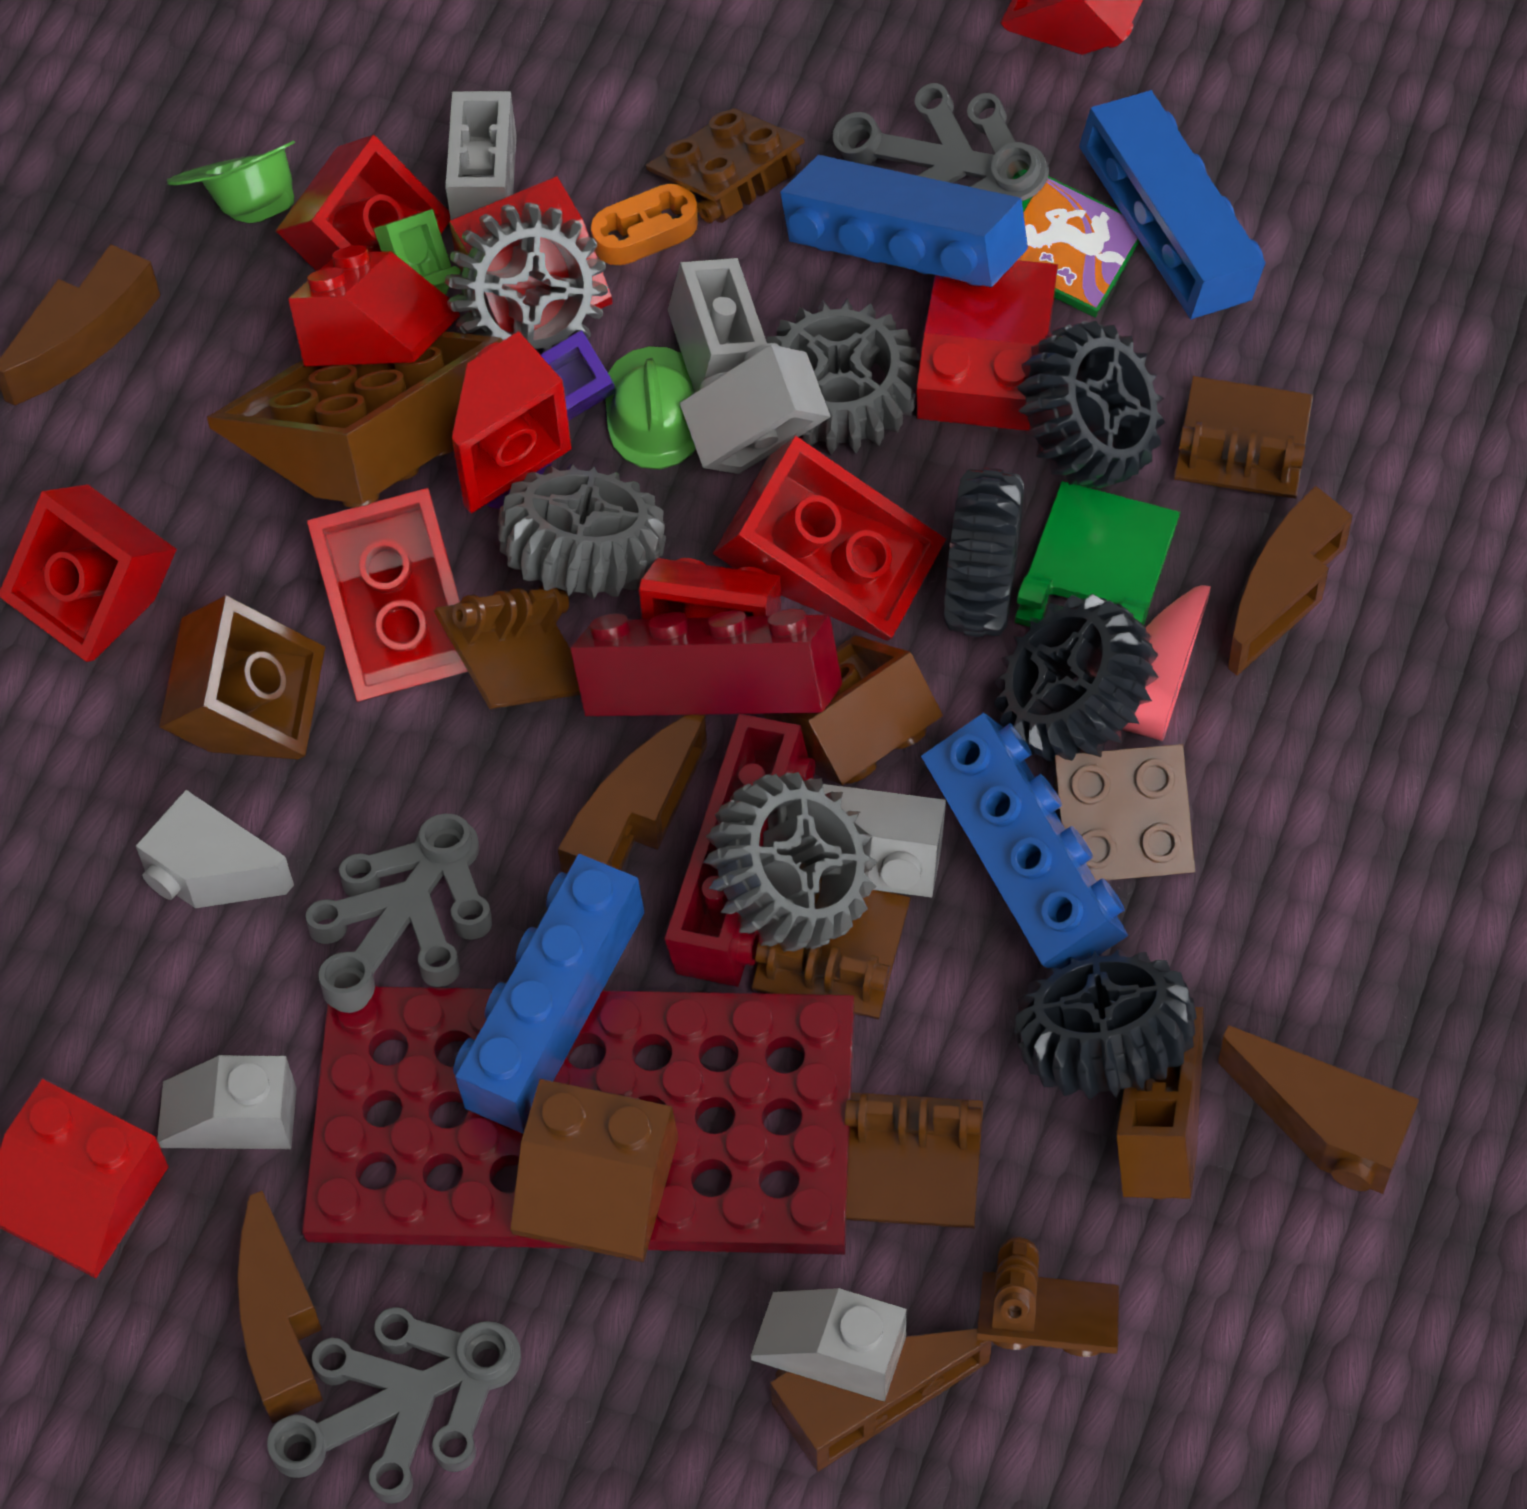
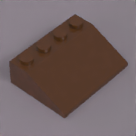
M444 332L415 362L304 366L303 360L207 416L209 428L315 498L342 501L343 505L347 507L366 506L377 501L380 497L379 493L394 483L414 477L419 471L418 468L434 457L448 454L454 450L452 434L467 363L475 359L478 353L489 344L502 342V337Z

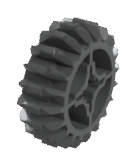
M528 202L522 210L521 219L514 206L504 205L501 207L500 213L502 225H499L492 216L484 214L479 220L485 235L480 237L469 230L462 234L464 242L472 246L468 256L459 251H453L450 254L451 261L463 266L462 275L450 274L445 277L446 285L462 289V294L456 295L447 301L448 308L454 312L468 311L456 323V327L460 332L467 334L476 331L474 335L502 337L503 341L520 331L540 355L551 349L552 345L556 346L569 338L568 336L572 333L576 334L582 330L587 339L591 337L589 328L583 325L582 321L586 315L594 319H600L603 316L602 309L590 304L592 296H603L608 293L606 285L592 281V276L601 274L606 269V265L600 259L586 260L595 251L597 242L590 237L577 240L582 230V224L579 221L570 219L562 225V211L550 207L541 218L539 205ZM540 237L547 238L561 252L567 265L569 278H561L548 273L545 266V253L540 252ZM520 239L519 246H513L512 258L506 267L498 271H487L494 257L505 246ZM531 276L549 286H536V288L527 289L524 295L504 284L517 285L518 282L527 281L528 277ZM484 292L505 296L509 305V316L514 319L513 332L501 329L492 319L486 307ZM565 299L557 315L544 326L534 330V325H538L541 322L542 311L546 305L553 300Z
M848 298L842 304L841 309L830 310V307L822 299L818 306V313L811 314L799 307L795 315V323L780 320L779 327L776 329L777 336L767 337V343H776L781 347L807 352L831 416L802 435V440L810 446H813L818 441L826 442V448L832 455L837 449L838 443H849V446L857 454L861 447L862 439L867 438L880 446L882 439H884V429L898 433L903 424V416L912 415L917 396L920 358L916 348L911 347V338L908 335L907 329L896 330V322L893 320L892 314L876 319V311L871 303L858 312L853 310ZM875 363L886 374V378L881 385L872 380V373L869 371Z
M570 464L567 470L559 471L552 466H546L543 475L530 472L526 475L524 481L512 483L510 493L505 496L504 505L500 507L498 519L500 552L508 557L509 567L515 570H522L523 580H540L543 582V587L546 591L559 588L566 590L568 597L574 592L586 593L591 599H595L598 592H606L611 596L618 597L622 588L638 590L643 576L654 561L663 555L666 536L663 535L665 529L663 521L664 510L655 505L654 495L640 492V485L635 481L625 483L620 481L619 473L617 472L605 475L598 473L595 466L590 471L578 470L573 464Z
M799 772L786 773L780 777L777 774L772 776L770 774L755 780L753 785L747 784L733 793V796L730 797V802L722 805L719 811L714 814L719 824L711 828L710 833L705 836L717 850L709 853L703 863L717 869L719 877L713 881L709 889L724 891L728 901L725 903L721 913L733 914L738 912L741 916L739 933L750 934L758 930L760 946H774L779 943L783 952L797 951L804 947L806 949H816L830 942L829 939H836L845 935L853 927L852 921L860 918L863 912L868 910L863 898L869 896L871 891L877 887L864 874L871 871L878 861L864 854L863 846L867 844L872 835L858 833L854 823L860 811L850 810L844 812L841 808L843 792L831 791L824 794L822 778H810L803 781ZM768 816L769 830L763 832V847H760L759 839L761 829L764 821ZM822 877L820 896L815 904L814 894L819 892V880Z

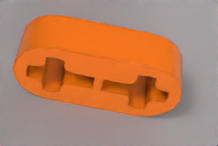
M665 184L599 211L591 224V236L597 242L595 249L597 257L610 265L620 266L684 242L697 230L698 209L695 195L689 189L678 184ZM671 209L674 214H681V216L672 219L668 213L662 214V211ZM618 230L622 236L628 235V238L619 241L615 235H609L608 233Z

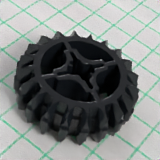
M1083 321L1074 325L1069 324L1052 331V334L1045 336L1037 345L1031 347L1032 356L1028 361L1021 364L1027 378L1017 388L1026 397V404L1018 412L1028 416L1030 429L1024 436L1036 438L1039 444L1036 457L1050 459L1051 474L1065 475L1069 485L1079 484L1085 485L1087 488H1102L1131 479V476L1139 474V470L1152 462V450L1161 445V440L1156 430L1166 423L1164 418L1157 412V405L1165 398L1156 394L1152 382L1158 374L1148 373L1144 366L1147 353L1133 352L1132 336H1120L1115 325L1104 326L1099 325L1097 321L1089 323Z
M985 467L983 470L968 469L960 478L950 541L944 600V621L950 631L965 632V636L983 638L984 635L1000 636L1007 628L1022 521L1024 483L1019 474L1006 473L1004 469Z
M1093 594L1086 599H1080L1071 595L1064 606L1050 603L1044 619L1040 620L1030 617L1031 629L1024 637L1013 636L1017 644L1013 654L1001 658L1007 671L994 681L1001 693L994 702V705L1002 715L1000 723L1004 727L1011 723L1028 744L1032 755L1036 753L1046 761L1055 762V755L1070 761L1074 760L1077 753H1087L1101 757L1105 743L1108 740L1122 743L1121 730L1128 723L1139 724L1135 715L1139 705L1152 701L1145 687L1159 678L1151 665L1158 657V653L1149 642L1151 635L1146 631L1145 626L1134 618L1130 611L1120 604H1114L1110 600L1098 598Z
M1118 949L1111 956H1099L1094 951L1091 958L1081 961L1069 957L1068 965L1062 969L1046 968L1045 980H1034L1028 983V994L1018 999V1012L1015 1016L1016 1027L1014 1032L1017 1046L1021 1051L1023 1062L1027 1064L1029 1074L1038 1075L1043 1087L1059 1086L1063 1096L1083 1090L1090 1100L1098 1092L1111 1091L1117 1097L1121 1089L1134 1087L1143 1091L1144 1082L1150 1078L1165 1080L1167 1068L1184 1064V1052L1194 1047V1020L1197 1019L1194 1000L1189 996L1188 986L1183 981L1181 972L1171 971L1167 960L1151 962L1146 952L1126 957L1122 949Z

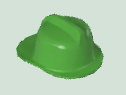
M293 140L264 154L231 159L195 168L169 178L167 183L168 185H181L202 181L225 214L234 220L246 223L260 222L291 208L294 204L292 177L285 148L294 144L295 141Z
M649 346L633 350L617 360L608 372L616 390L613 395L606 398L608 431L613 447L626 461L641 468L664 469L680 464L696 450L680 406V402L695 393L682 353L667 347Z

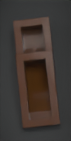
M110 244L79 288L58 279L0 357V389L5 402L16 406L49 391L84 370L112 349L129 333L161 296L151 261Z
M1316 485L1287 514L1269 538L1251 571L1239 605L1228 669L1236 676L1322 601L1329 570L1326 565L1346 548L1353 515Z
M705 714L685 715L659 731L632 752L599 785L577 814L558 847L561 872L568 874L578 854L621 870L634 842L657 850L659 849L707 747Z
M261 1190L249 1196L241 1232L238 1266L239 1310L248 1361L263 1404L271 1422L275 1423L323 1401L315 1378L298 1342L321 1331L322 1327L265 1195Z

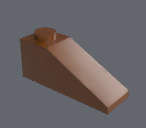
M1195 1007L1197 1019L1194 1020V1047L1184 1052V1064L1177 1067H1168L1165 1080L1152 1078L1146 1080L1143 1091L1134 1087L1124 1089L1117 1129L1123 1197L1191 1199L1198 1145L1204 1007Z
M1228 1025L1223 1036L1218 1064L1319 1169L1331 1173L1336 1182L1355 1191H1368L1371 1189L1384 1194L1410 1129L1419 1099Z
M978 1328L907 1336L885 1402L778 1369L775 1374L777 1379L770 1383L772 1406L816 1471L819 1472L989 1363L992 1341L977 1340Z

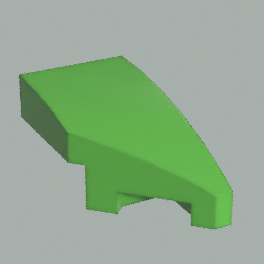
M433 209L373 228L381 251H392L442 293L447 294L449 286L445 284V277L450 274L460 275L461 269L456 266L451 267Z

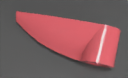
M1200 585L1194 587L1166 607L1146 627V631L1151 635L1149 642L1158 653V657L1151 665L1159 678L1145 687L1152 701L1139 705L1135 715L1139 724L1128 723L1122 730L1163 741L1197 638L1211 586Z

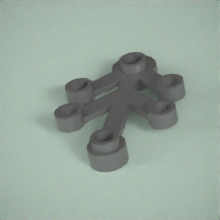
M930 83L923 86L915 96V106L923 120L932 124L943 145L884 134L874 118L864 112H854L844 116L836 124L833 131V142L846 161L867 165L880 158L926 167L929 169L917 176L954 183L965 176L983 178L971 187L1020 197L1022 200L1036 195L1045 185L1049 174L1048 163L1039 149L1014 140L1005 123L1007 118L1006 110L999 98L992 93H982L974 97L968 105L967 114L975 129L987 135L995 155L972 150L952 113L954 103L946 88L938 83ZM937 98L942 99L937 107L933 109L926 108L930 101ZM995 108L994 113L990 117L979 119L980 114L984 110ZM868 139L864 145L855 148L860 141ZM1028 170L1023 176L1012 179L1018 171Z
M439 814L431 817L421 826L415 843L372 855L354 854L347 857L340 864L339 874L344 892L352 897L338 901L331 899L319 900L307 909L305 917L309 935L314 941L321 944H331L339 941L346 934L347 925L380 916L355 952L337 953L326 959L321 965L319 981L323 998L330 1006L341 1012L352 1013L361 1010L367 1005L375 991L373 974L410 922L420 947L418 963L424 982L431 986L441 987L449 985L457 979L460 973L457 951L454 946L446 942L430 897L431 892L440 879L444 876L455 902L451 907V917L454 931L458 936L469 940L478 939L485 936L492 927L489 903L478 895L468 867L476 860L480 847L476 831L465 819L455 814ZM414 869L405 882L378 889L381 882L380 877ZM358 873H367L362 878H352V876ZM471 914L480 915L478 918L474 920L463 919L465 916ZM324 919H335L329 924H318ZM437 961L448 962L447 964L441 967L430 966L432 963Z
M393 1307L384 1310L377 1317L374 1325L377 1341L384 1351L390 1354H403L414 1347L446 1359L424 1371L352 1350L347 1342L339 1338H328L321 1341L312 1353V1364L316 1375L322 1382L329 1385H339L352 1380L382 1389L383 1391L319 1423L301 1415L289 1416L277 1422L270 1431L267 1441L268 1452L275 1467L282 1474L293 1478L311 1475L320 1468L325 1460L327 1451L397 1417L383 1457L378 1459L370 1469L369 1482L373 1493L380 1501L390 1504L401 1502L408 1497L413 1488L410 1465L435 1398L460 1386L449 1424L442 1427L435 1434L432 1449L437 1463L443 1469L450 1472L465 1470L473 1463L476 1456L473 1434L489 1390L502 1387L510 1382L518 1372L521 1364L519 1342L514 1333L506 1326L496 1322L484 1321L475 1323L460 1333L416 1320L410 1312L403 1308ZM402 1322L408 1326L405 1336L397 1340L388 1339L384 1336L385 1329L390 1324ZM485 1349H492L497 1351L500 1357L493 1366L481 1367L475 1363L478 1353ZM338 1352L346 1356L344 1365L337 1370L331 1371L322 1367L324 1358L331 1353ZM457 1438L467 1443L464 1453L458 1457H447L442 1453L444 1444L451 1439ZM306 1442L311 1445V1452L305 1459L293 1461L287 1458V1452L293 1444ZM398 1470L403 1473L404 1476L401 1484L394 1489L382 1488L379 1485V1479L386 1471Z

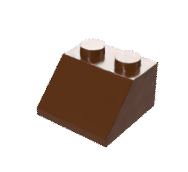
M225 595L181 618L159 728L208 752L298 760L306 755L325 646Z
M857 635L836 648L843 684L823 713L763 714L766 719L801 725L808 758L815 760V775L841 785L855 783L869 776L876 769V762L894 749H903L920 741L927 733L926 727L943 716L910 651Z
M540 1079L521 1140L511 1222L512 1234L644 1263L678 1142L672 1106Z

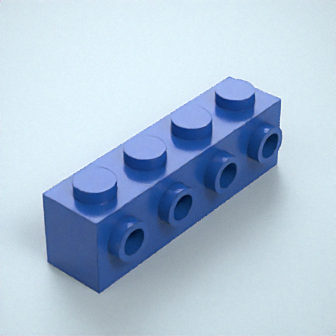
M1146 91L1090 107L1079 148L1190 320L1252 301L1266 264L1262 250L1256 241L1249 238L1235 217L1230 201L1220 194L1206 173L1201 157L1192 152L1178 131L1173 115L1169 111L1164 110L1153 91Z
M817 155L780 191L789 242L816 247L821 251H833L864 258L870 262L891 264L913 269L922 274H935L965 281L975 286L993 287L1028 249L1022 199L1016 196Z
M982 713L921 755L1041 964L1046 968L1062 969L1068 965L1069 957L1081 961L1091 958L1094 951L1100 955L1129 936L1117 916L1125 911L1124 906L1110 884L1104 878L1096 881L1086 863L1093 858V854L1085 840L1073 826L1065 829L1055 811L1062 807V802L1054 788L1042 774L1036 777L1032 774L1025 762V759L1032 755L1026 741L1011 723L1002 727L987 714Z
M578 854L568 874L561 872L554 879L547 895V912L538 928L531 926L523 935L516 952L517 966L507 984L499 982L493 989L485 1008L486 1022L476 1040L468 1038L464 1042L454 1063L453 1073L456 1075L455 1078L465 1109L520 1133H524L539 1080L554 1081L645 913L638 877L582 854Z

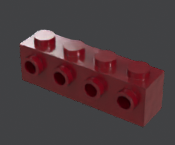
M786 609L778 611L771 616H746L742 611L731 610L705 618H686V615L683 613L669 612L657 615L652 619L628 620L627 616L623 614H608L594 619L570 647L585 716L823 713L843 684L830 614L806 615V612L801 609Z
M743 714L738 715L665 936V942L677 975L739 987L745 965L753 966L756 962L755 957L759 943L758 930L750 934L739 933L740 914L738 912L733 914L721 913L728 899L723 890L709 889L713 881L719 877L717 869L703 863L709 853L717 850L705 836L710 833L711 828L719 824L714 814L719 811L722 805L730 802V797L733 796L737 789L747 784L753 785L755 780L769 774L771 776L777 774L780 777L786 773L799 772L803 781L810 778L814 779L815 760L808 758L801 725ZM768 816L764 821L761 829L759 839L760 847H763V832L769 830Z

